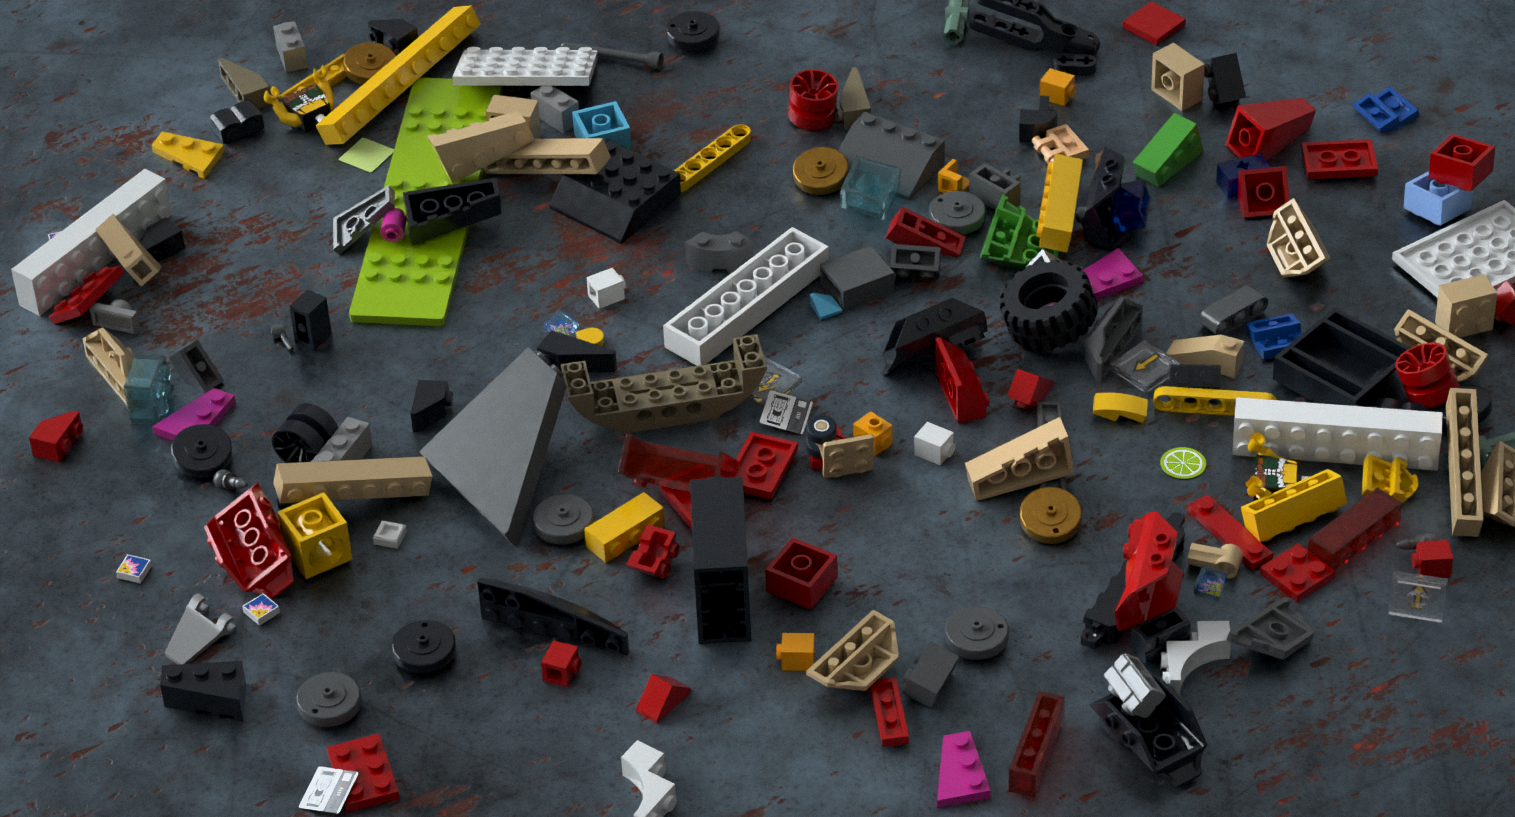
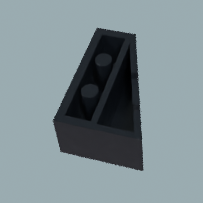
M242 661L162 665L160 688L164 707L194 713L197 710L211 712V715L215 717H220L223 714L233 716L236 721L243 722L246 679Z

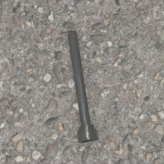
M568 42L561 44V47H568L570 50L590 47L592 50L597 51L600 57L645 63L650 69L661 70L664 63V54L662 52L653 51L646 55Z

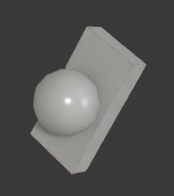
M117 299L110 305L95 302L90 307L94 326L131 334H137L140 330L137 311L132 310L130 304L123 299Z

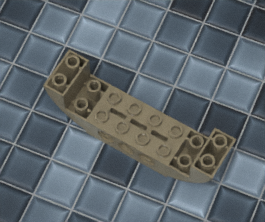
M758 334L733 338V361L590 382L585 361L561 364V370L564 374V383L567 385L568 400L577 412L594 424L620 430L622 434L720 419L721 414L738 406L755 391L764 377L767 365Z

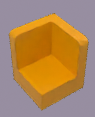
M952 159L938 172L939 192H965L969 189V179L958 174L957 160Z

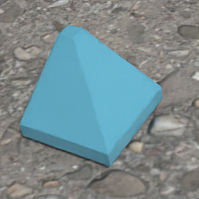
M818 293L810 294V306L820 320L842 313L841 307L832 296Z

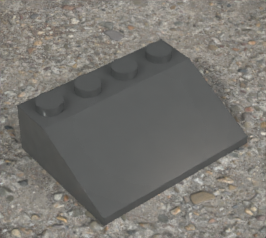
M864 112L852 124L838 150L848 161L849 179L906 200H910L945 162V140Z

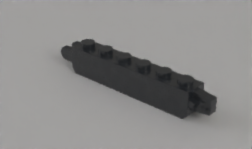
M1178 512L1172 513L1166 519L1178 532L1172 558L1174 563L1184 553L1185 532L1182 524H1184L1185 518L1183 514ZM1127 559L1123 562L1118 575L1111 578L1105 592H1101L1098 595L1093 608H1089L1083 618L1085 629L1081 635V645L1095 650L1102 642L1108 645L1115 644L1126 629L1121 631L1117 629L1114 611L1126 587Z

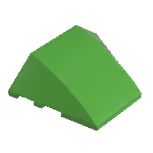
M1002 194L979 259L1006 267L1025 269L1042 249L1058 257L1059 251L1039 247L1040 237H1036L1039 219L1035 220L1026 214V209L1022 206L1018 209L1009 203V198Z

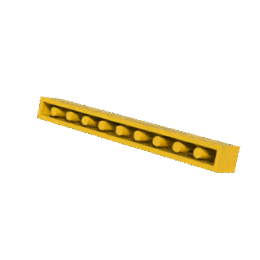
M472 5L453 7L315 125L325 145L344 144L478 28L481 23Z

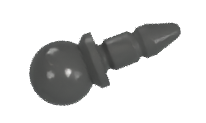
M225 469L217 471L213 477V482L218 488L232 490L235 487L241 489L248 486L244 479L238 478L235 473Z
M1426 533L1424 535H1417L1414 539L1400 541L1396 544V547L1403 550H1416L1417 542L1438 541L1439 538L1433 533Z

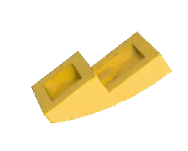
M1096 393L1093 402V414L1115 422L1119 415L1143 423L1147 417L1148 400L1122 393Z

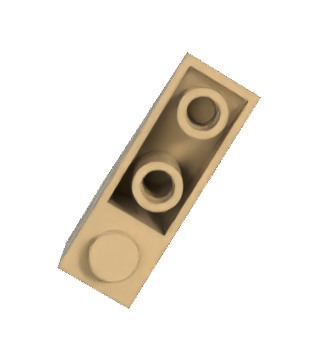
M114 214L109 216L95 229L122 266L140 286H143L161 269L162 266Z

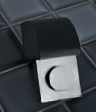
M1040 96L1039 110H1020L1019 142H1032L1034 136H1039L1041 139L1045 138L1046 130L1057 127L1058 111H1054V106L1049 105L1050 96Z

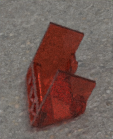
M626 434L618 474L632 480L631 485L646 488L647 484L690 492V480L707 479L712 476L736 477L740 462L723 452H719L718 456L648 443L632 434Z

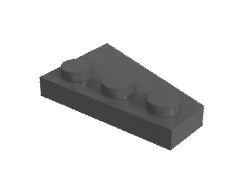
M388 185L333 218V250L340 255L384 217L386 212L395 207V190Z

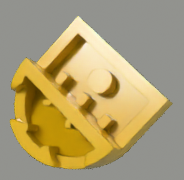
M1368 454L1363 462L1362 496L1387 506L1400 505L1407 501L1418 488L1417 475H1411L1406 469L1407 463L1398 457L1390 463Z

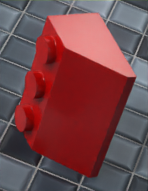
M941 337L935 338L936 377L957 423L986 417V407L990 405L987 392L982 390L980 376L975 375L973 361L968 360L964 350Z

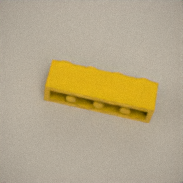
M1326 469L1241 507L1245 528L1260 542L1271 540L1277 534L1292 531L1295 526L1302 523L1312 522L1320 515L1335 512L1339 507L1347 504L1343 479L1341 475Z

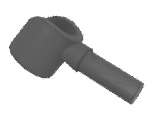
M284 324L271 325L273 340L281 338L290 352L293 351L294 346L286 335Z

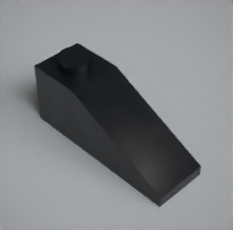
M553 330L548 333L537 347V352L540 351L548 359L547 365L551 366L554 364L561 372V364L580 361L586 362L588 372H615L617 370L615 350Z

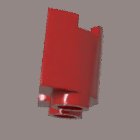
M647 524L640 537L637 551H633L626 564L628 569L665 579L668 576L672 558L676 559L680 551V544L676 543V532Z

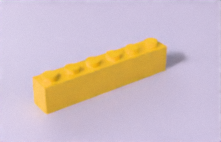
M1055 154L1054 161L1048 163L1036 237H1040L1039 247L1067 253L1073 229L1083 159Z

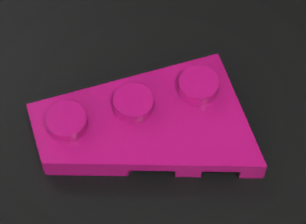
M213 388L152 426L153 434L173 440L180 431L189 426L197 424L215 426L236 403L235 395Z
M970 731L944 735L937 808L991 798V789Z

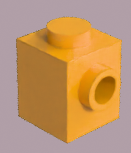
M1050 68L1040 80V96H1050L1049 102L1065 106L1070 98L1073 99L1076 94L1077 87L1074 85L1075 75Z
M868 412L853 423V437L873 435L874 456L888 449L893 444V425L873 412Z
M782 633V644H777L776 659L781 660L782 671H807L814 664V633Z

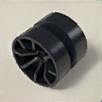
M309 403L299 404L273 434V449L285 463L311 462L336 432L338 425L333 417L319 406Z

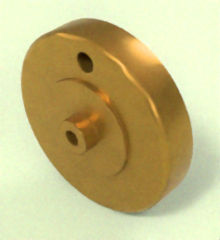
M374 42L360 43L351 47L345 53L343 69L349 79L363 85L394 59L396 54L383 44Z
M830 147L809 149L800 154L793 164L794 181L801 190L809 194L824 195L835 192L848 180V161L840 151Z
M1043 487L1036 489L1024 498L1020 506V524L1022 529L1030 538L1041 543L1057 544L1069 540L1077 533L1081 526V505L1073 494L1062 488Z

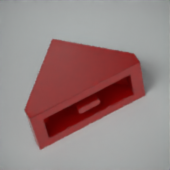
M651 674L636 707V712L658 723L691 692V688L670 676Z

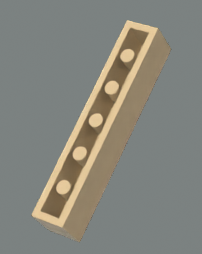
M603 138L535 139V141L483 169L486 174H598L610 160L611 156Z
M1450 388L1446 402L1452 536L1478 537L1483 523L1476 389Z
M425 457L276 464L273 484L280 503L302 502L323 492L330 501L429 496L432 474Z

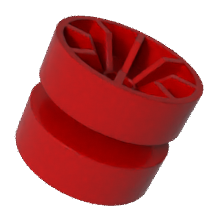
M817 69L803 70L795 74L790 82L788 106L790 121L794 125L806 130H821L832 125L836 118L838 82L836 78L828 72Z
M1424 343L1414 346L1402 353L1395 363L1409 402L1419 403L1428 408L1435 407L1447 402L1450 388H1460L1456 373L1451 367L1452 363L1446 347L1440 343Z

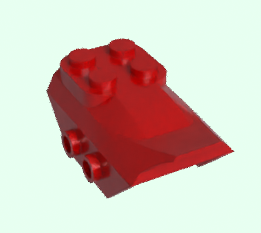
M258 482L210 519L204 528L208 535L207 542L216 553V562L227 571L243 592L264 593L270 599H274L294 583L291 565L292 555L279 529L280 522L272 508V504L264 496Z
M1157 511L1147 513L1141 519L1136 518L1134 523L1129 524V542L1125 543L1123 547V558L1127 559L1126 587L1114 611L1117 629L1120 631L1145 622L1175 608L1177 605L1184 572L1172 561L1178 532Z

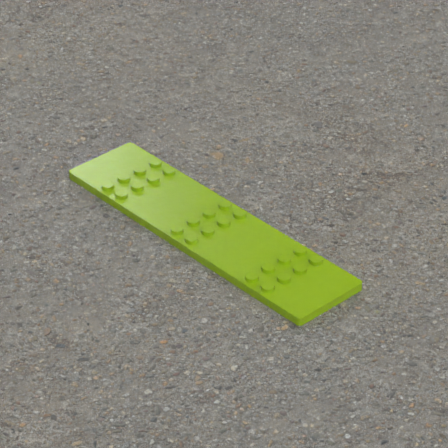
M419 78L412 84L384 188L389 185L395 190L394 208H399L405 213L403 192L453 185L427 136L446 133V130L453 128L458 130L469 127V124L478 122V124L487 122L486 110L493 95L502 96L503 85H453V79ZM482 168L454 184L481 180L484 169ZM382 217L373 225L349 310L350 321L356 323L443 326L446 322L469 226L412 246L407 221L404 237L398 242H389L380 233Z

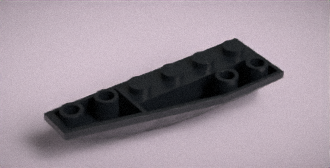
M479 578L477 581L482 619L613 653L629 654L628 633L586 608L542 591L494 579Z

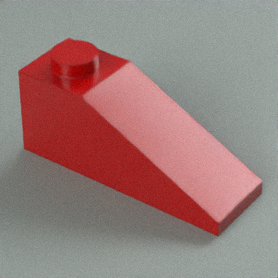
M902 206L891 220L885 239L901 245L940 247L942 255L959 257L966 237Z

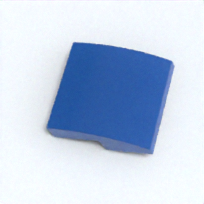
M1391 86L1376 96L1370 92L1352 104V107L1380 132L1393 130L1419 117L1418 109Z
M1292 313L1246 323V329L1251 341L1263 360L1274 358L1303 334L1301 332V323Z

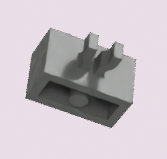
M984 163L969 174V193L978 196L985 205L994 210L997 209L1002 194L1009 198V203L1017 207L1020 205L1021 198L1020 175L1016 174L1010 177V170L1008 168L1001 172Z

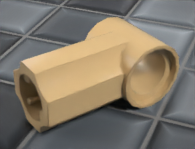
M1191 543L1188 565L1213 569L1220 577L1231 579L1237 575L1243 551L1234 544H1225L1221 548Z

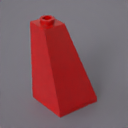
M1304 98L1238 105L1225 145L1250 169H1256L1307 132L1311 127L1316 109Z

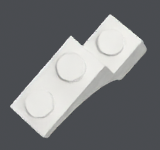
M1197 621L1196 632H1191V641H1166V652H1161V668H1166V672H1163V680L1170 684L1179 696L1185 678L1197 667L1215 660L1230 659L1231 642L1226 640L1230 631L1229 621Z
M637 740L621 757L623 776L632 781L643 795L641 805L635 812L634 817H664L676 805L675 784L663 778L666 772L664 753Z

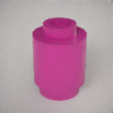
M393 208L384 215L380 233L385 240L398 242L404 237L407 218L403 210Z

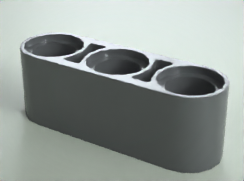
M1246 285L1206 307L1202 311L1199 321L1215 335H1225L1261 315L1266 310L1269 301L1267 297L1252 286Z

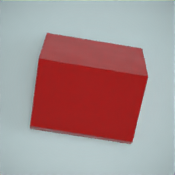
M1286 166L1239 170L1237 198L1243 218L1273 215L1275 210L1290 201Z

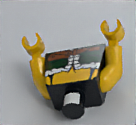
M324 65L321 66L322 75L317 74L315 68L313 69L312 77L320 85L314 83L279 99V101L277 99L279 96L278 88L272 86L270 91L273 96L267 90L265 91L264 101L274 105L273 110L284 125L296 127L302 132H308L315 129V125L334 110V95L329 82L325 80L327 69Z
M1259 432L1254 433L1248 443L1249 451L1253 453L1259 452L1256 455L1255 476H1251L1246 482L1248 487L1247 493L1253 497V501L1310 477L1297 476V463L1295 461L1286 460L1276 455L1268 446L1264 447L1263 445L1266 443V440Z

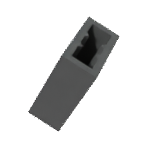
M872 246L820 264L821 284L843 310L894 291L896 273Z

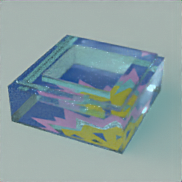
M563 312L558 313L544 323V330L548 333L553 330L570 335L579 329L578 322Z
M1202 567L1194 584V591L1220 597L1227 581L1228 573Z

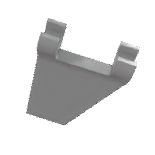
M200 593L195 594L191 598L165 651L166 657L176 664H189L216 640L224 635L232 634L237 628L231 623L234 618L228 613L222 614L216 624L202 614L208 611L209 606L203 603L206 598Z

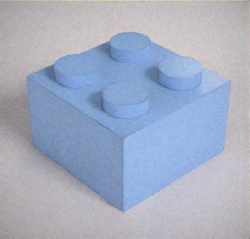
M1429 171L1405 183L1404 209L1430 220L1436 225L1441 226L1472 208L1473 190L1464 191L1459 189V187L1441 184L1436 180L1429 179Z

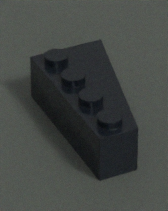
M496 178L403 192L404 209L412 246L502 214L500 192Z

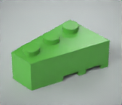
M1174 113L1133 161L1136 176L1160 187L1204 152L1197 124Z

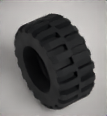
M1051 260V262L1047 263L1041 261L1037 265L1025 267V270L1022 272L1018 271L1014 275V279H1009L1006 283V289H1003L999 302L1002 316L1012 339L1027 349L1031 347L1034 351H1040L1041 349L1053 351V348L1059 347L1061 349L1070 342L1072 344L1078 341V337L1084 336L1088 332V327H1092L1098 313L1097 301L1086 272L1082 271L1077 265H1072V263L1067 261L1062 263L1058 260ZM1058 302L1051 307L1039 309L1049 303Z

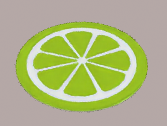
M1178 447L1165 452L1161 457L1160 465L1163 471L1172 477L1189 479L1200 475L1205 470L1206 460L1197 450Z

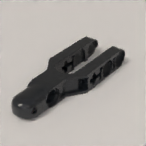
M976 0V2L981 6L1038 25L1042 31L1016 22L1011 23L1002 20L993 14L988 15L982 12H974L970 16L969 27L972 30L1028 50L1048 47L1063 53L1072 52L1095 56L1100 48V41L1093 32L1055 18L1043 4L1033 0ZM1003 1L1010 2L1012 5L1005 4ZM975 19L982 20L984 23L977 22ZM996 27H1002L1005 30H999Z

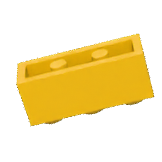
M645 492L641 493L584 529L586 548L607 563L627 549L640 543V537L647 524L663 528L665 526L664 507Z

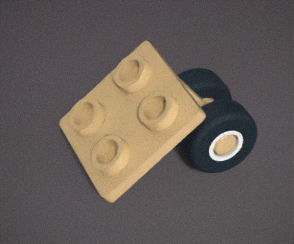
M817 415L807 422L806 450L812 457L823 459L824 478L863 473L873 469L874 437L872 434L836 440L837 425L831 417Z

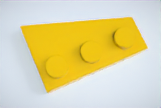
M161 132L152 144L153 153L172 163L179 162L183 165L184 169L189 172L191 170L198 172V176L203 179L206 178L225 152L223 144L167 132Z

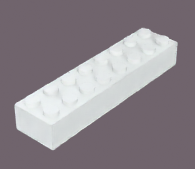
M147 169L142 170L13 267L11 270L19 306L41 316L67 296L70 290L81 285L84 282L82 279L92 271L97 273L114 260L116 256L95 230L112 214L122 222L138 241L144 237L146 227L165 217L169 218L172 213L166 179Z
M793 227L664 324L665 348L696 366L706 365L733 344V338L742 337L820 276V264L829 261V246Z
M1236 397L1232 455L1256 457L1259 452L1253 453L1249 451L1248 443L1250 442V437L1254 433L1259 432L1266 440L1263 446H1268L1276 455L1284 459L1363 465L1366 456L1371 454L1390 463L1398 457L1407 463L1406 468L1437 471L1442 436V412Z

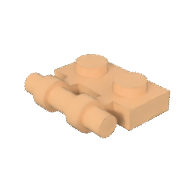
M1067 124L1046 130L1045 138L1041 139L1039 136H1034L1032 139L1035 150L1039 154L1044 155V160L1047 164L1054 161L1055 154L1079 159L1089 157V149Z

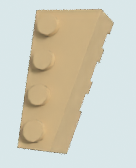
M519 111L490 118L489 121L480 124L475 122L469 124V127L458 130L453 128L446 130V133L427 136L446 175L453 184L535 141L526 120Z
M1060 417L965 463L968 481L976 501L1074 474L1069 438Z

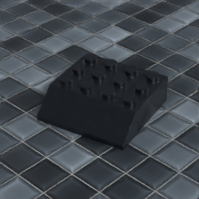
M607 139L604 142L611 156L610 160L598 174H563L549 204V209L622 244L681 196L680 173Z
M1334 307L1274 357L1273 380L1315 403L1354 406L1397 370L1395 363L1398 357L1411 347Z

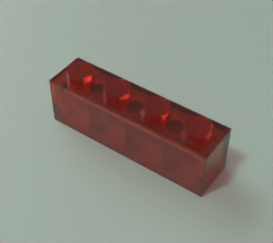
M1376 488L1310 537L1308 551L1333 570L1344 566L1350 558L1357 553H1361L1366 546L1374 540L1377 541L1386 531L1399 524L1402 503L1383 490Z
M1038 691L1009 768V792L1036 797L1064 721V696Z

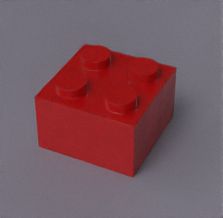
M1451 134L1430 153L1428 178L1436 180L1441 184L1459 187V189L1464 191H1472L1493 172L1496 146Z
M792 537L765 569L766 592L812 610L838 578L837 555Z

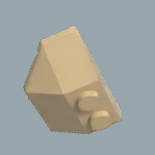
M1294 198L1274 211V220L1270 227L1267 247L1284 278L1309 274L1331 259L1315 227Z
M1409 309L1394 329L1397 340L1411 348L1424 343H1440L1444 345L1452 363L1451 367L1454 369L1459 383L1475 377L1489 357L1487 353Z
M104 328L98 329L82 338L86 357L130 410L134 409L146 385L144 379L146 369L142 361H137L131 348H126L118 338Z
M1499 441L1481 472L1483 515L1490 517L1498 523L1515 527V449Z
M872 610L806 671V675L826 687L866 691L899 660L894 621Z

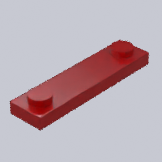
M1208 494L1187 505V512L1222 544H1234L1241 548L1243 551L1241 561L1251 570L1273 559V553Z

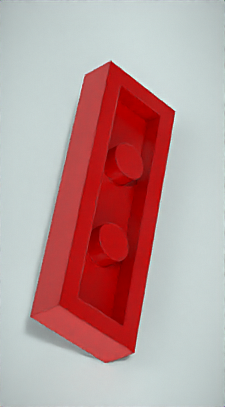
M896 677L878 679L870 686V692L882 747L909 744V733Z

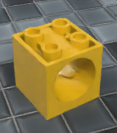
M324 492L277 512L280 531L292 555L291 560L305 579L352 560L347 522Z

